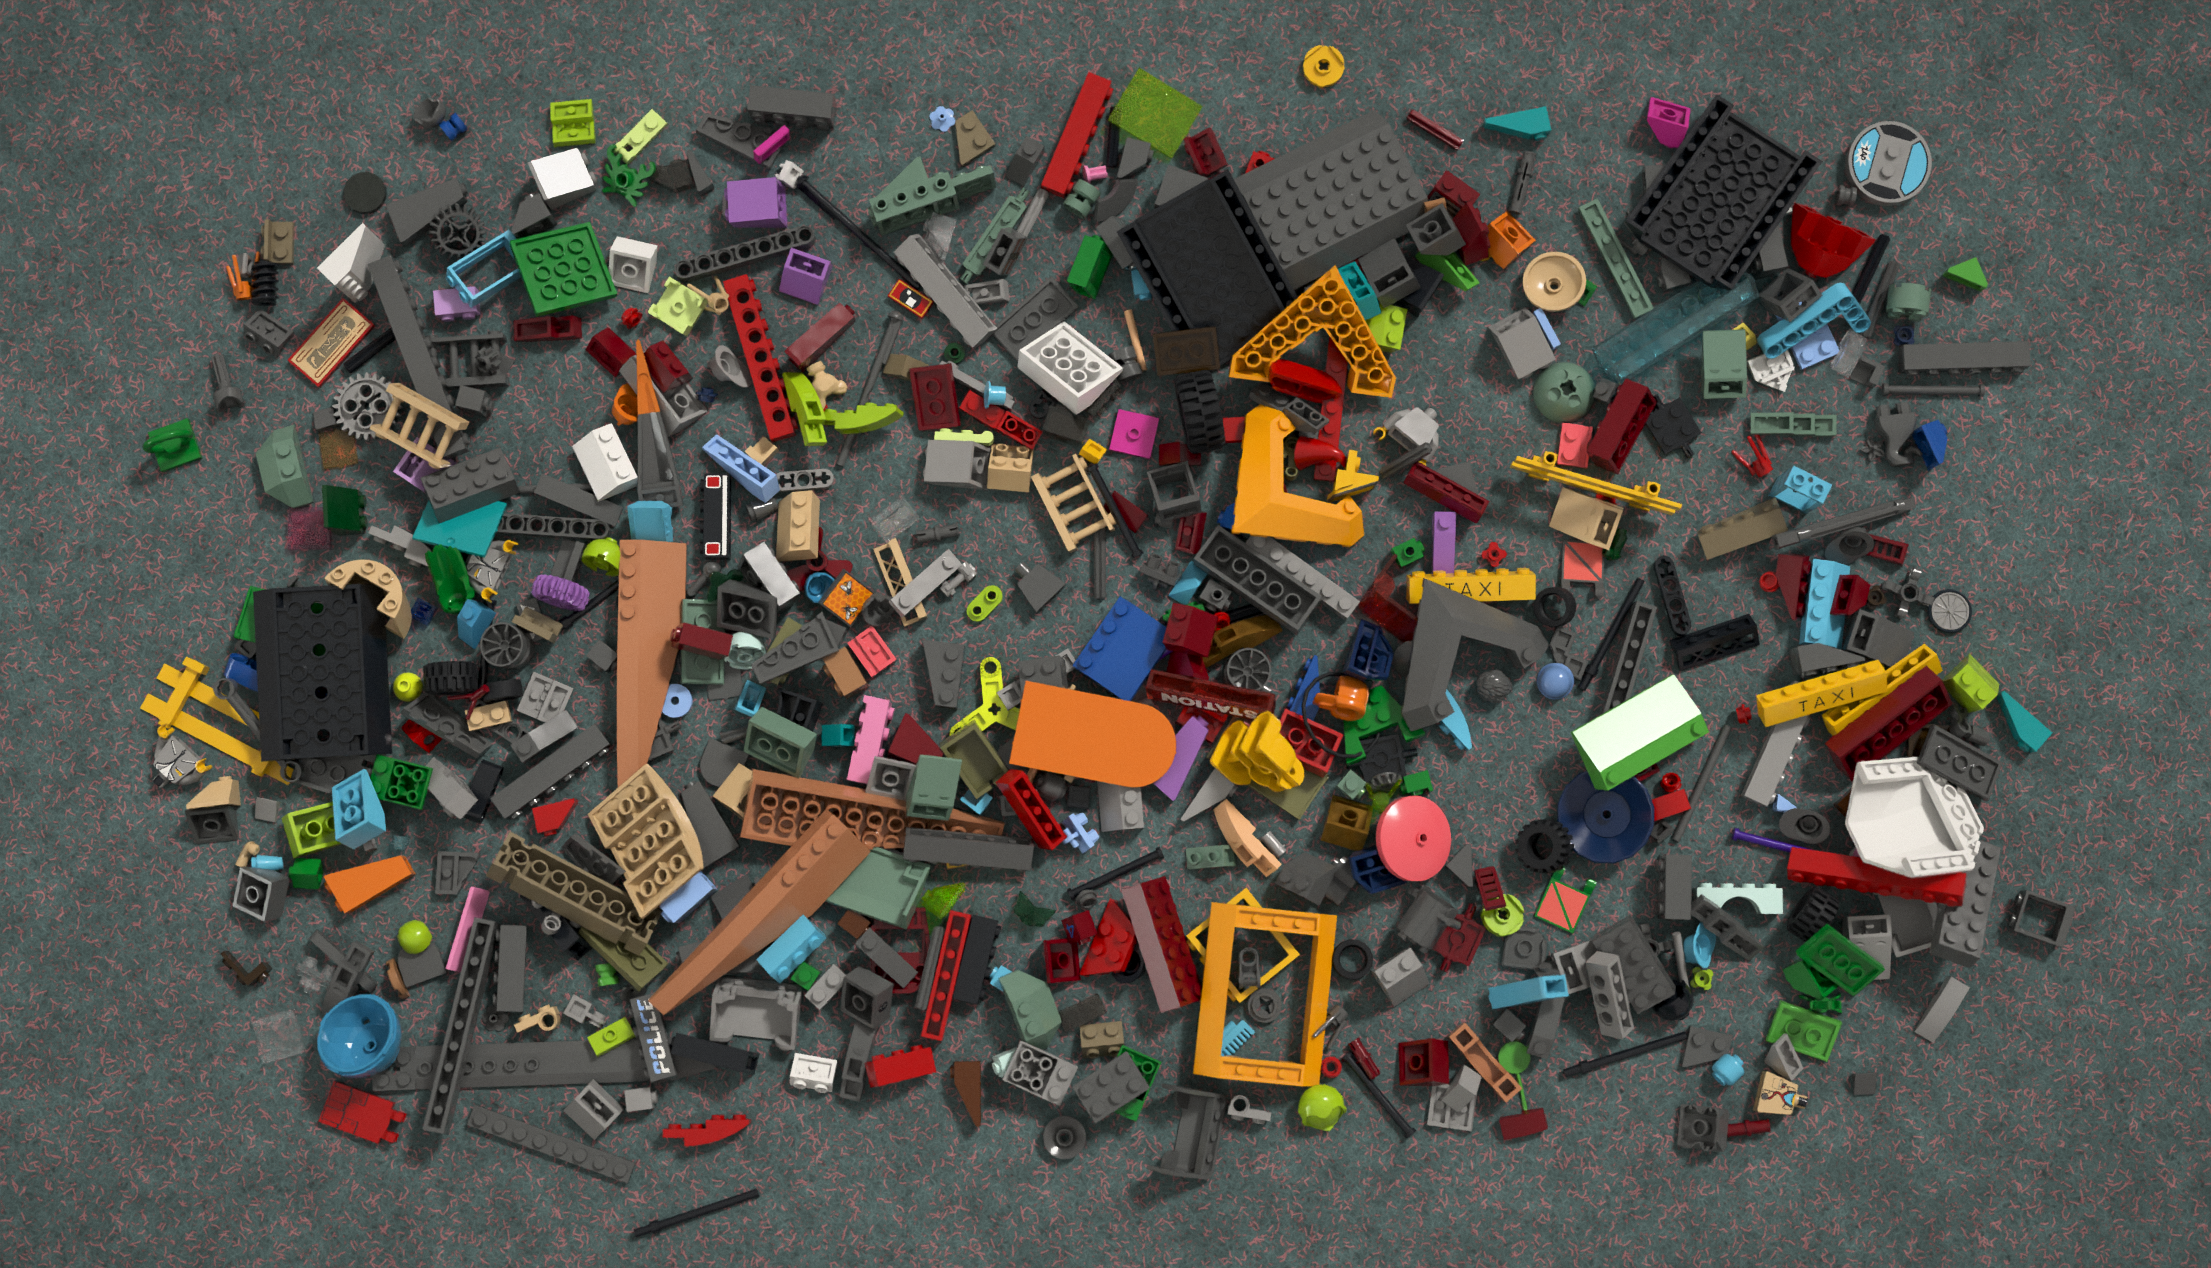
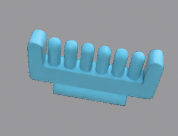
M1231 1020L1224 1027L1221 1056H1224L1222 1051L1226 1055L1235 1053V1050L1229 1044L1236 1050L1239 1049V1046L1243 1045L1237 1036L1243 1042H1246V1038H1250L1246 1030L1251 1035L1255 1033L1244 1020H1241L1237 1025Z

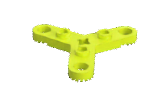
M987 657L980 664L983 705L955 724L950 730V735L972 720L977 722L982 731L995 722L1016 731L1020 709L1014 707L1007 710L997 695V692L1003 689L1001 664L996 658ZM988 662H994L997 666L996 671L992 674L987 673L984 669L985 664ZM992 704H996L997 707L1001 708L997 715H993L992 712L988 711L989 708H992Z

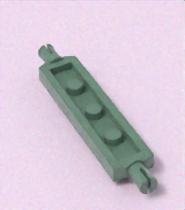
M1022 188L1017 197L1009 196L963 262L966 271L960 278L962 282L964 281L967 284L973 274L977 276L982 275L987 268L983 263L1001 228H1014L1027 210L1024 200L1030 193L1028 190Z

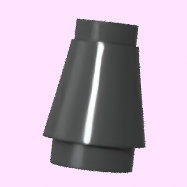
M774 497L766 503L756 500L750 501V504L745 505L751 521H758L778 509Z

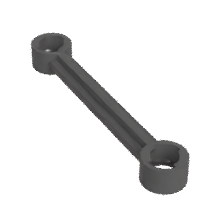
M232 678L217 680L213 687L214 694L218 698L226 699L260 741L259 719L238 694L237 682ZM224 681L230 683L229 696H224L220 692V684ZM297 760L276 761L281 767L280 775L285 781L295 782L303 778L305 768L301 762ZM292 763L297 766L295 779L288 777L286 773L287 766Z

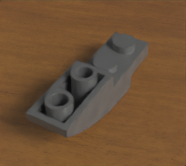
M1262 382L1250 391L1249 398L1258 404L1284 412L1296 427L1295 430L1316 433L1329 423L1328 418L1299 398L1291 401L1265 382Z
M359 941L352 943L345 959L340 961L323 1001L321 1013L326 1015L338 1003L356 994L359 988L357 984L374 954V950Z
M856 1020L843 1068V1081L839 1097L858 1102L862 1100L867 1076L865 1062H869L872 1057L878 1027L872 1029Z

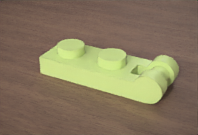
M651 109L620 142L615 144L617 148L614 149V153L616 155L622 154V161L627 165L630 164L668 125L667 122ZM628 145L633 148L630 152L625 149Z
M943 428L940 429V432L935 431L934 440L974 441L984 446H991L994 443V436L990 431H984L982 434H973L971 430H961V433H953L952 429Z

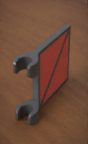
M1563 540L1560 587L1570 592V582L1594 584L1593 598L1601 599L1604 595L1603 548L1585 541Z

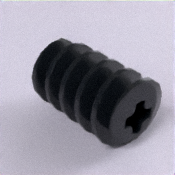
M270 261L254 262V265L251 267V270L255 272L251 275V278L255 280L251 283V286L255 288L251 292L252 296H254L251 300L252 304L257 306H276L273 300H277L279 297L273 295V292L279 291V288L273 287V284L278 283L279 280L274 279L273 276L278 275L279 272L273 270V268L278 267V263Z

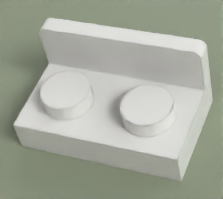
M795 1053L790 1073V1085L798 1089H815V1091L820 1093L832 1092L837 1060Z

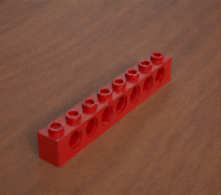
M745 274L723 281L725 291L729 294L728 301L770 440L773 443L796 436L795 430L798 429L795 417L791 418L789 410H791L789 399L788 397L785 398L783 390H786L783 377L779 378L777 373L778 370H781L778 359H773L771 351L775 350L771 338L767 339L765 331L769 330L765 318L761 319L759 312L763 311L760 300H755L753 293L757 291L754 280H749L748 275ZM748 295L749 300L746 303H740V296ZM747 315H755V320L753 322H745V317ZM754 334L761 335V339L757 343L750 341ZM764 353L767 355V359L764 362L756 361L759 354ZM766 373L773 374L770 382L762 381ZM772 393L779 394V398L775 402L768 401V397ZM777 413H784L785 418L783 421L776 422L774 420Z

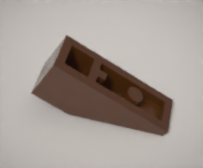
M954 1061V1066H950V1079H954V1084L975 1126L980 1127L981 1061Z

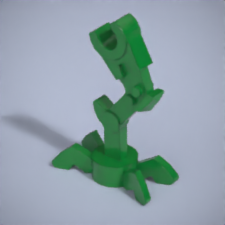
M1841 993L1829 999L1825 997L1821 1000L1799 995L1800 999L1810 1002L1808 1010H1815L1819 1013L1833 1010L1842 1014V1010H1840L1841 1000H1837L1841 997Z

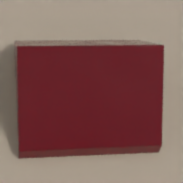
M1068 938L1043 940L1047 983L1081 980L1077 942L1070 944Z

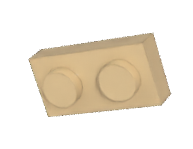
M508 701L474 708L470 719L467 720L469 731L512 722Z

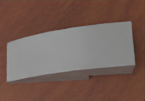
M1947 976L1937 995L1933 996L1914 1032L1934 1043L1958 1009L1970 987L1953 977Z

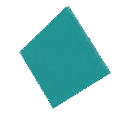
M428 501L412 539L432 545L441 544L445 548L449 546L452 548L456 547L460 552L485 558L495 533L498 531L497 528L506 510L507 503L497 501L439 523Z

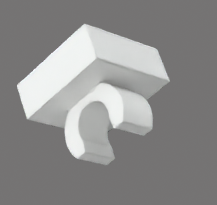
M786 160L785 164H780L782 170L780 174H775V177L789 188L795 189L796 179L802 175L803 170L793 162Z

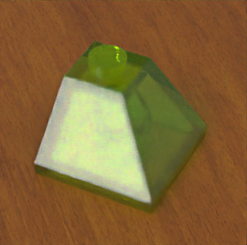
M961 882L935 887L932 891L928 889L921 898L924 901L922 906L939 919L944 920L968 885Z

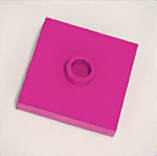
M1118 409L1109 451L1150 460L1159 418Z

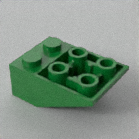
M376 755L370 779L378 799L422 810L433 768Z
M1122 1045L1117 1057L1127 1051L1151 1088L1161 1061ZM1150 1088L1114 1112L1136 1122Z

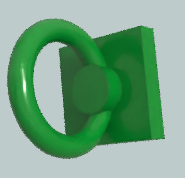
M188 418L148 432L150 439L145 441L142 446L146 453H155L161 472H166L203 458Z

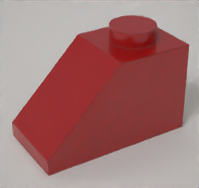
M573 798L532 808L537 833H544V837L557 834L556 830L563 828L577 806V799Z

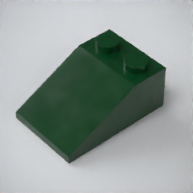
M322 485L324 528L339 536L365 534L364 528L368 526L367 517L364 516L363 511L367 504L366 496L357 489Z

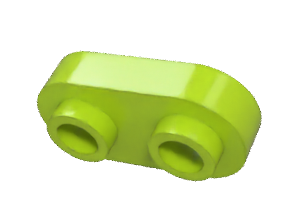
M994 585L987 586L968 605L967 615L972 621H983L1002 602L1003 594L1000 588ZM994 592L996 594L995 599H989L988 594ZM976 607L981 608V613L978 615L973 613Z

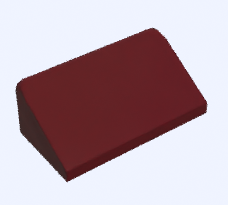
M1114 490L1111 495L1128 528L1136 534L1147 519L1148 514ZM1105 503L1104 508L1106 512L1109 514L1110 510L1107 504Z
M1206 512L1180 518L1175 550L1190 554H1197L1199 552L1206 522Z

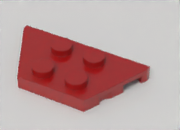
M1110 898L1097 929L1098 934L1093 939L1079 975L1089 977V975H1105L1110 972L1119 973L1126 970L1137 938L1130 917L1122 911L1116 900Z

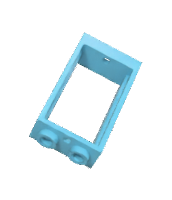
M507 230L447 267L446 280L448 284L457 289L460 299L465 304L468 303L471 308L521 278L517 268L473 296L457 276L503 246L514 258L509 243L510 240H515L516 237L510 230Z
M1792 466L1777 477L1768 496L1776 497V500L1807 514L1824 503L1832 484L1796 466ZM1808 478H1812L1813 481L1809 482Z

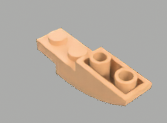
M1225 799L1213 809L1225 839L1247 867L1254 864L1267 877L1281 866L1276 857L1252 835L1256 828L1233 804Z

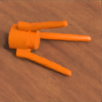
M256 252L255 262L260 261V252ZM232 255L237 282H235L230 266H226L233 288V294L236 296V300L252 299L251 292L255 288L249 285L248 281H241L236 255Z

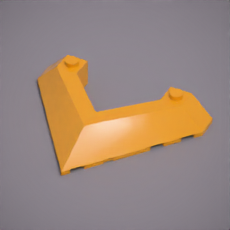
M1335 265L1232 355L1228 375L1232 378L1269 382L1268 371L1272 362L1274 363L1289 349L1292 350L1305 341V338L1313 332L1324 328L1350 364L1346 385L1351 393L1392 398L1396 381L1393 371Z
M1261 404L1247 413L1244 419L1246 426L1241 444L1243 452L1238 470L1236 488L1238 492L1234 505L1233 515H1235V521L1231 533H1248L1250 536L1266 538L1269 536L1274 537V539L1299 542L1314 541L1317 544L1324 545L1339 544L1342 547H1351L1364 536L1362 511L1350 495H1347L1335 505L1283 492V439L1296 429L1285 413Z

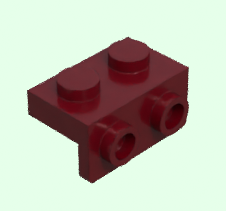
M1207 128L1192 137L1184 138V148L1187 154L1192 157L1194 162L1193 168L1200 176L1208 177L1228 166L1212 128Z

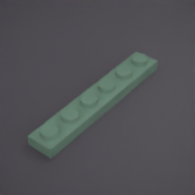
M1598 198L1580 206L1578 211L1633 318L1636 319L1653 311L1654 308Z

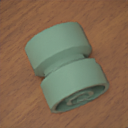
M1079 179L1072 189L1074 193L1068 195L1063 205L1073 214L1085 219L1092 209L1090 205L1095 204L1096 199L1099 198L1101 193L1090 183Z

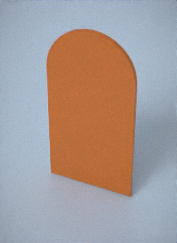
M1025 681L1009 764L1126 787H1142L1154 783L1170 768L1176 755V737L1168 719L1157 709L1142 703Z

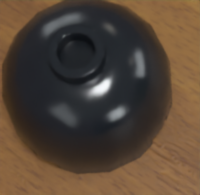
M1672 980L1676 986L1675 994L1651 1008L1664 1020H1683L1689 1015L1693 1007L1694 996L1684 980H1682V983H1679L1678 980Z

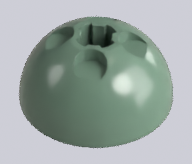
M1557 362L1546 367L1536 378L1533 388L1534 401L1539 411L1546 418L1558 423H1572L1583 418L1590 411L1595 400L1593 397L1595 385L1590 374L1581 366L1571 362Z

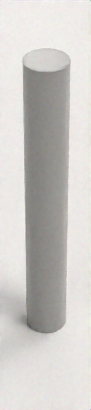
M1674 932L1672 937L1679 981L1682 983V980H1684L1689 986L1681 933Z

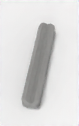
M1038 189L1016 230L1026 237L1049 196L1046 190Z

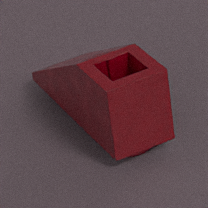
M1785 552L1778 554L1776 577L1791 619L1797 620L1801 619L1805 612L1806 604L1804 603V597L1808 592V582L1806 581L1807 574L1811 570L1810 556Z

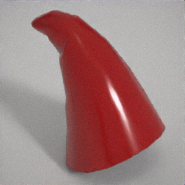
M1304 435L1299 437L1294 452V461L1298 470L1301 471L1319 462L1332 460L1339 462L1342 467H1346V456L1342 450L1333 444Z

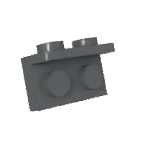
M259 309L244 324L245 338L250 343L260 346L265 353L272 354L276 358L280 356V349L294 336L292 329L262 309Z

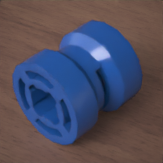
M456 112L450 116L448 121H443L439 124L451 141L456 139L460 132L464 133L468 130Z

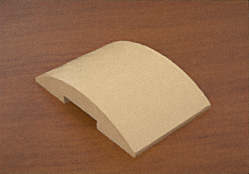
M649 764L641 767L588 813L604 847L611 849L618 865L626 871L624 873L626 881L623 884L642 919L703 869L700 844L687 814L667 784Z

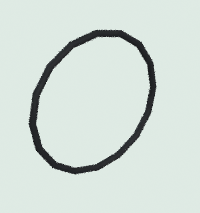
M1327 672L1314 678L1305 690L1301 705L1304 725L1312 740L1325 752L1339 758H1357L1362 755V752L1340 754L1326 748L1314 736L1307 722L1305 705L1308 693L1315 683L1328 676H1348L1343 674V672ZM1380 732L1376 733L1375 739L1372 741L1369 747L1364 750L1365 754L1370 752V750L1377 743L1380 737Z

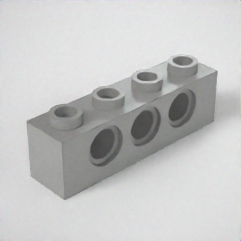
M1597 951L1585 963L1601 1035L1624 1039L1634 1029L1620 958L1619 955Z

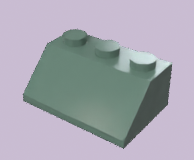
M761 707L748 722L744 752L799 779L814 751L817 734Z

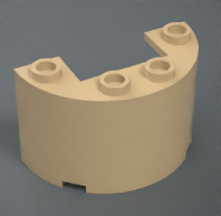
M354 560L341 564L324 578L328 586L335 585L341 590L347 584H374L383 589L385 598L377 607V610L390 617V620L385 625L386 629L403 639L406 637L412 621L410 604L399 579L387 566L372 560Z

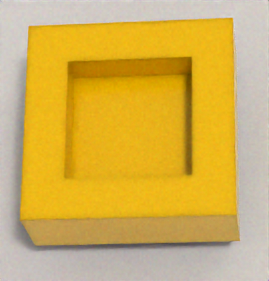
M1089 439L1082 447L1079 455L1093 464H1098L1107 449Z

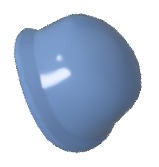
M1560 663L1545 665L1537 676L1539 691L1549 699L1564 698L1571 692L1574 685V677L1571 670Z

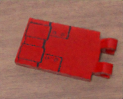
M334 1081L318 1122L377 1144L381 1142V1139L394 1143L397 1142L399 1134L387 1130L391 1119L397 1122H404L407 1114L393 1109L395 1105L393 1101Z

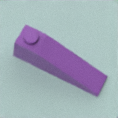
M1434 512L1432 514V574L1436 570L1454 573L1456 512Z

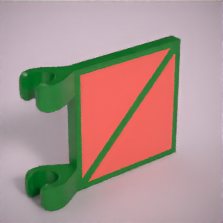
M1563 867V869L1553 872L1534 916L1573 934L1590 895L1596 886V881L1588 878L1583 891H1580L1560 882L1565 871V867Z

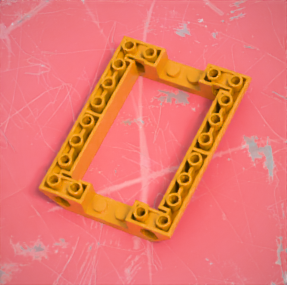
M1211 902L1193 1074L1222 1079L1294 1086L1319 1085L1325 1029L1316 1038L1313 1037V1034L1326 1022L1337 915ZM1235 927L1313 935L1300 1063L1302 1064L1282 1060L1278 1062L1240 1058L1231 1055L1221 1056Z

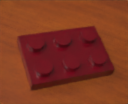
M952 364L910 368L919 431L960 426Z

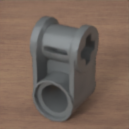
M1250 947L1244 948L1239 955V989H1243V986H1257V988H1261L1259 956L1257 951ZM1246 951H1252L1255 954L1254 962H1244L1243 954ZM1253 977L1255 978L1254 980H1245V979H1244V978H1253Z

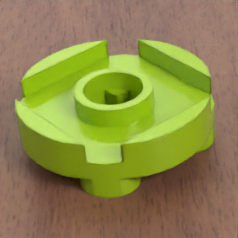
M1503 894L1506 907L1485 911L1483 906L1480 912V917L1486 929L1497 937L1512 935L1523 924V906L1513 895ZM1497 897V898H1492V899H1488L1487 901L1495 900V899H1499V898H1498V897ZM1499 910L1507 912L1505 915L1507 920L1499 918Z

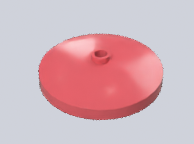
M1405 796L1396 799L1386 807L1380 816L1376 829V846L1382 863L1391 874L1405 881L1427 880L1435 876L1442 869L1450 853L1451 831L1447 818L1438 805L1425 797Z

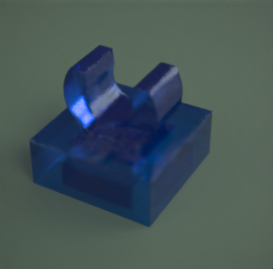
M417 598L411 609L412 618L429 626L438 607Z

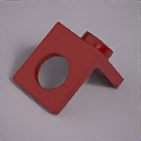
M410 719L402 726V730L410 739L428 753L442 740L441 737ZM428 735H434L432 743L424 744V739Z

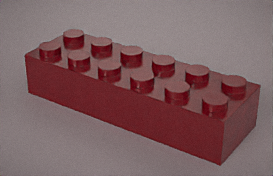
M1925 666L1903 684H1900L1890 694L1883 697L1873 707L1866 710L1860 717L1849 723L1843 730L1832 736L1825 745L1837 768L1853 781L1858 762L1882 759L1953 703L1942 679Z
M1163 876L1122 889L1125 904L1160 1012L1170 1011L1201 1000L1202 986L1197 976L1196 967L1193 963L1190 948L1186 942L1183 926L1180 923L1166 877Z

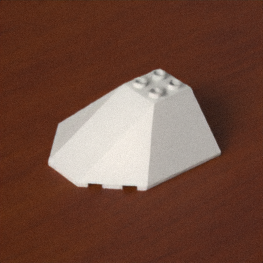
M1919 757L1862 761L1857 763L1845 825L1863 862L1911 878L1966 872L1974 869L1975 862L1973 861L1974 857L1978 854L1980 846L1978 840L1979 836L1983 833L1984 827L1964 789L1958 786L1955 788L1946 779L1917 764Z

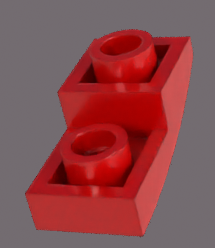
M1685 789L1652 799L1654 821L1691 809Z

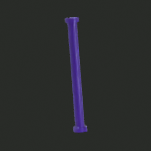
M1734 828L1731 838L1734 841L1738 839L1789 853L1792 847L1808 849L1741 832L1738 828Z

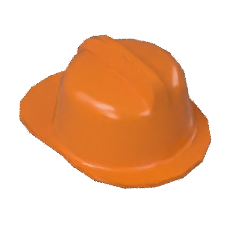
M628 383L620 387L612 406V415L618 421L617 426L621 424L632 425L638 421L637 394Z

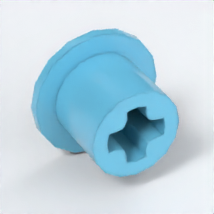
M987 381L984 389V407L988 408L989 404L1004 405L1006 388L991 386L990 381Z

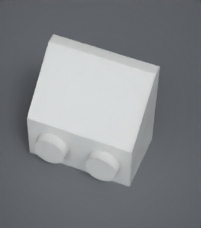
M617 237L610 249L609 273L614 286L649 293L657 260L658 246Z

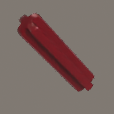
M1413 109L1409 112L1407 116L1408 121L1455 150L1461 147L1463 139Z

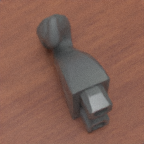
M1909 402L1897 403V414L1894 415L1890 414L1889 405L1877 406L1874 425L1877 432L1885 440V457L1891 467L1914 464L1913 453L1917 456H1922V452L1916 446H1907L1904 449L1903 456L1898 453L1900 448L1911 437L1916 426L1915 412H1911Z

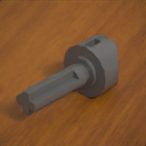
M215 354L211 359L219 390L213 394L216 411L221 413L231 407L244 408L245 403L240 388L232 387L224 355Z

